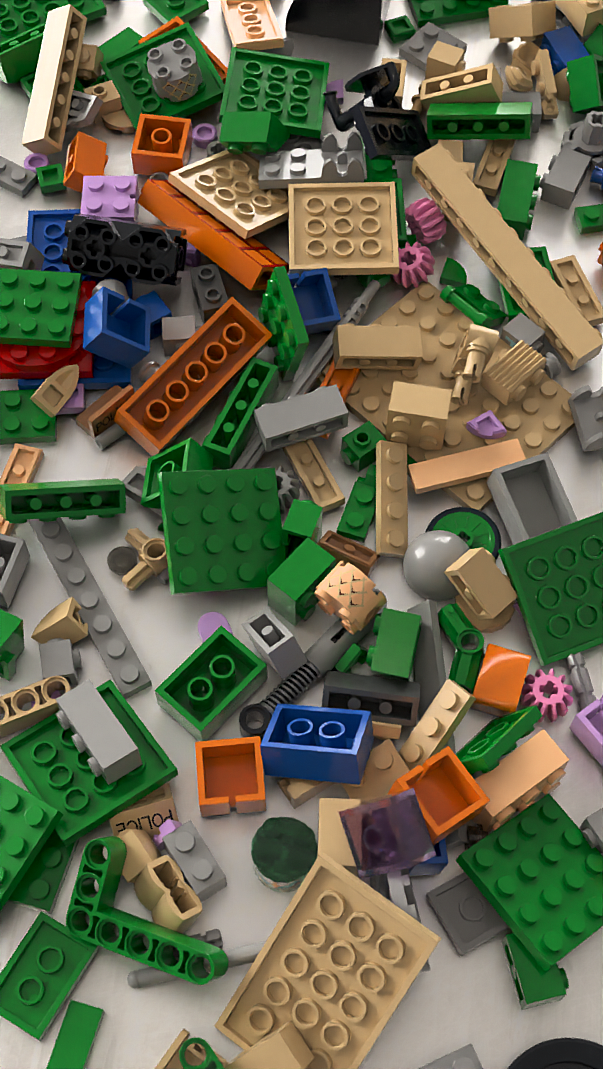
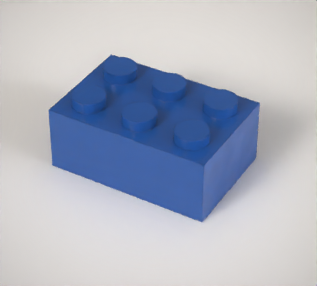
M277 703L260 744L264 774L266 776L360 785L374 742L371 711Z

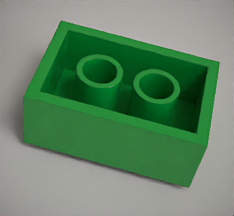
M220 626L155 690L157 703L199 742L207 741L268 679L267 664L223 626Z

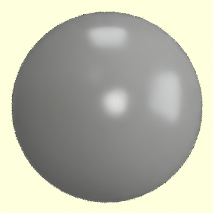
M433 530L421 534L411 542L403 558V573L407 584L416 594L425 599L446 601L455 598L460 593L444 571L470 549L462 538L449 531Z

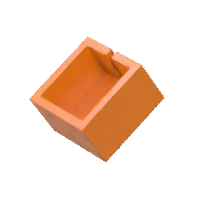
M260 736L195 742L201 817L231 814L230 808L234 807L237 808V814L266 811Z
M449 746L427 759L422 766L418 765L398 778L388 792L389 797L427 849L479 815L490 801Z

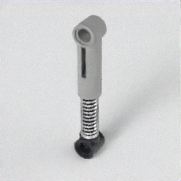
M373 588V592L377 595L380 590ZM383 608L377 614L382 615ZM376 615L362 631H357L354 635L341 625V619L335 622L304 653L308 660L307 663L298 668L292 675L287 676L285 680H282L281 684H278L277 688H274L273 692L269 693L270 696L262 699V702L243 708L239 716L242 738L260 736L262 742L277 703L293 704V700H297V696L301 697L300 692L305 693V689H309L308 685H312V681H316V678L322 680L326 676L327 670L331 671L350 646L353 643L358 644L373 629ZM253 720H259L263 723L258 729H251L247 726Z

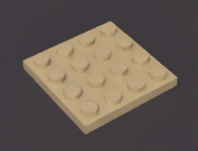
M227 149L169 174V183L244 239L289 219V189H259L260 161L248 152L236 155L228 152Z
M395 182L288 184L289 274L299 273V276H301L304 271L327 268L329 275L399 274Z

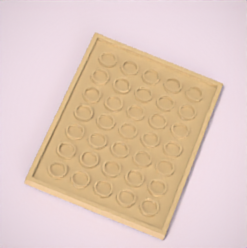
M422 281L418 287L411 290L370 324H381L383 326L406 324L411 327H420L423 359L418 369H361L345 402L346 408L363 423L370 421L384 437L386 435L388 409L394 381L452 390L453 393L456 382L454 373L451 372L453 362L470 323H474L450 302L445 303L440 299L441 291L430 282ZM498 337L495 350L484 372L512 349L500 337ZM334 356L315 381L319 386H321ZM482 373L481 381L472 384L467 405H459L461 394L457 404L450 401L442 451L435 449L425 450L421 447L407 445V454L418 463L516 438L519 440L526 459L546 453L575 426L568 402L572 394L545 374L537 385L532 383L527 387L525 395L519 401L513 400L508 406H505L481 386ZM491 410L506 428L507 433L506 436L498 439H484L469 432L466 429L467 422ZM489 477L441 488L462 507L473 508L479 511L484 510L494 500L486 483Z

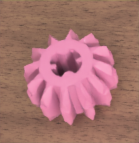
M425 197L413 202L405 209V220L408 222L407 227L412 231V235L416 234L417 241L427 245L437 241L446 233L447 223L444 220V215L441 213L440 207H437L433 200Z
M417 241L413 246L406 242L405 248H398L399 274L391 275H393L396 283H402L403 287L407 289L411 284L414 287H418L421 281L428 283L427 276L434 275L433 266L435 265V260L428 247H422Z
M541 668L536 670L535 676L527 675L521 691L523 697L520 699V705L529 707L536 705L542 714V717L538 720L539 722H542L545 716L551 722L556 721L558 715L565 716L568 712L567 707L573 703V697L569 695L573 690L572 685L563 684L566 679L565 674L558 678L555 677L553 668L549 670L547 675H545ZM544 692L549 694L548 698L543 697Z

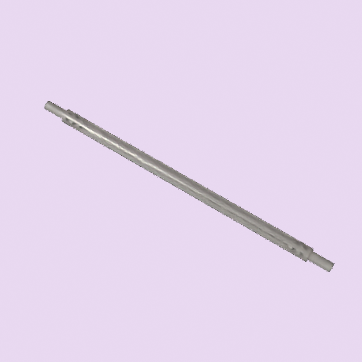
M372 280L361 296L354 299L341 317V320L335 325L281 401L287 400L292 395L306 394L334 356L332 338L337 325L346 323L357 325L369 308L368 303L381 286L378 281ZM259 433L256 434L232 469H252L266 451ZM168 567L156 577L163 584L169 581Z

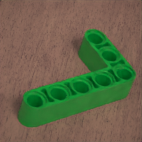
M115 836L97 838L87 843L66 915V926L70 934L197 985L207 984L226 974L229 961L222 949L113 908L127 855L126 845L122 839ZM104 846L106 847V849H107V851H108V858H107V860L105 859V857H104V855H103V848H104ZM95 879H96V881L98 882V885H99V891H98V893H97V891L95 890V887H94V881H95ZM86 913H87L88 916H89L90 925H88V924L86 923V919H85ZM115 924L119 928V937H117L114 931ZM144 935L149 940V949L144 945ZM174 946H175V947L178 949V951H179V954H180V960H179V961L176 960V958L174 957V954H173V948H174ZM204 958H206L211 965L210 973H208L204 968Z

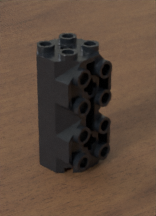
M76 214L73 220H67L65 224V236L68 237L67 248H64L62 261L63 264L69 265L70 270L79 271L83 275L132 279L136 283L156 286L158 284L177 286L181 283L182 279L177 277L178 271L184 272L186 263L187 239H182V236L187 233L186 229Z

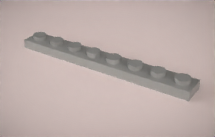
M59 517L56 521L51 522L27 519L69 598L73 596L82 609L77 612L83 624H88V633L122 696L126 699L152 686L148 674L62 518Z

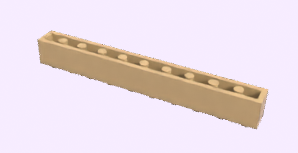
M438 143L413 158L411 174L437 206L440 207L441 211L530 320L546 332L544 337L570 369L574 371L599 355L603 347L601 333L589 324L583 311L574 306L567 292L552 279L549 270L542 267L536 260L533 251L521 242L515 229L506 224L500 211L497 208H493L487 201L484 192L479 188L477 189L472 183L469 174L458 166L451 152L445 150Z

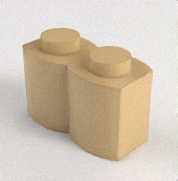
M168 855L147 863L134 882L135 893L140 902L151 911L155 924L183 933L190 928L203 911L198 895L189 885L184 883V877L179 866Z

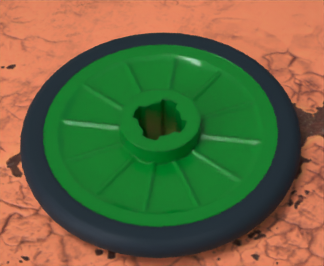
M455 507L441 512L432 519L425 533L433 530L452 532L464 539L470 549L483 547L485 550H488L495 560L499 556L498 550L501 549L502 545L501 535L495 522L485 513L468 507Z

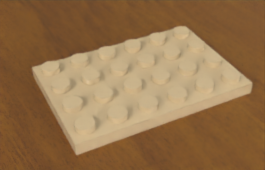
M322 853L311 867L214 1027L243 1050H246L291 1020L315 1057L305 1069H359L442 938L325 853Z

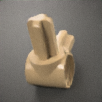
M138 528L129 529L125 536V541L139 552L138 558L140 560L122 578V583L130 591L136 590L151 575L157 577L168 567L165 540L162 538L150 539Z

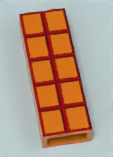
M147 179L143 185L137 203L168 227L186 229L187 234L182 236V238L187 239V242L250 291L266 290L267 281L271 278L274 267L285 266L288 274V262L252 236L244 239L237 235L235 231L223 222L218 221L215 216L198 206L187 195L181 193L168 180Z

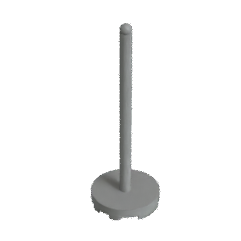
M404 865L387 869L392 903L421 923L408 866ZM266 941L225 950L224 952L229 961L228 968L253 963ZM204 958V968L207 972H211V965ZM429 961L426 962L421 972L431 970ZM148 967L138 971H131L128 974L127 982L130 987L138 988L181 978L156 968Z

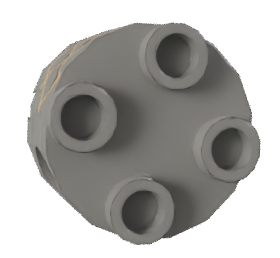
M177 38L172 42L164 43L148 51V72L151 75L155 92L160 98L164 99L166 97L170 98L172 102L187 100L196 94L198 85L202 84V74L195 51L190 45L186 44L184 39Z

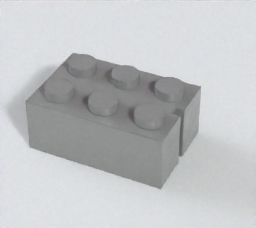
M548 452L493 469L486 482L513 545L578 521Z

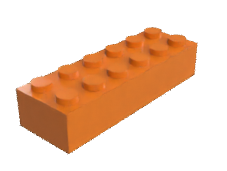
M231 297L117 410L113 421L151 456L164 451L245 369L252 357L255 358L267 346L273 334L234 297Z

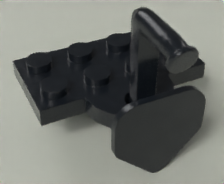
M394 62L363 71L345 84L344 87L347 92L365 93L363 100L343 114L336 97L338 92L327 91L323 93L336 129L340 132H346L355 126L361 135L364 150L370 160L413 161L415 156L432 147L430 140H427V133L418 110L403 109L395 96L400 85V77Z

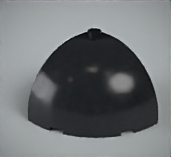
M293 0L287 13L285 31L379 46L391 0Z

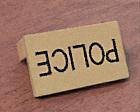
M169 783L160 786L110 818L113 835L116 837L120 832L128 828L146 830L153 840L154 835L161 833L159 827L165 821L172 819L179 822Z

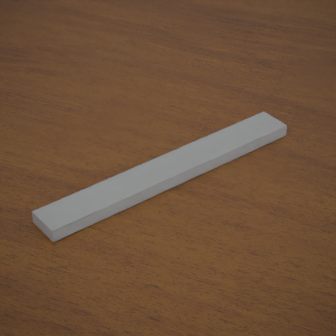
M430 599L407 610L408 613L421 615L422 626L413 664L415 682L420 683V719L446 682L436 601ZM452 734L443 749L449 746L456 754L454 734ZM465 824L445 837L447 849L468 842Z

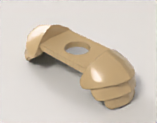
M531 41L522 43L517 49L515 48L510 66L506 65L505 78L508 87L512 91L528 92L533 89L531 62L535 60L538 50L541 49Z

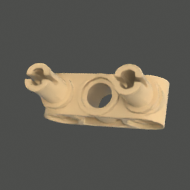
M470 323L457 350L451 372L454 373L456 380L450 400L452 403L457 404L461 394L459 405L465 406L468 404L472 384L481 381V375L495 350L499 331Z

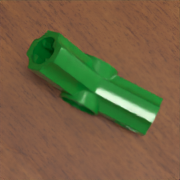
M457 603L448 604L438 612L439 626L455 648L448 679L453 680L467 692L473 694L480 664L485 654L484 637L479 630L473 627ZM469 643L478 646L474 650H466L463 648L466 644Z

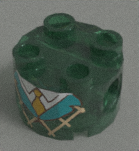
M292 817L268 818L258 828L252 839L251 861L255 874L265 887L275 892L287 893L295 891L296 888L300 887L317 859L318 845L314 831L305 823Z

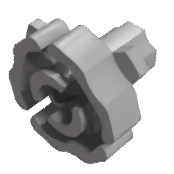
M591 111L587 113L585 121L571 124L569 131L564 132L561 142V149L565 147L591 156L592 162L589 169L591 172H593L595 166L603 168V111Z

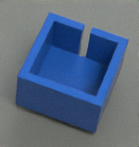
M327 268L304 271L300 277L299 273L288 274L307 335L332 331L341 320Z
M103 286L85 303L83 349L131 369L150 353V307L129 298L113 314L109 315L125 301V296Z

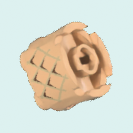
M340 561L316 587L314 593L320 600L317 603L318 606L329 616L333 613L342 620L340 622L341 625L352 635L357 631H362L387 603L381 591L377 595L373 592V588L376 585L370 578L352 564L347 563L345 565L344 561Z

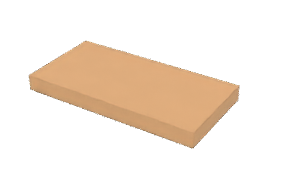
M220 0L221 10L233 47L254 51L284 47V39L269 0Z

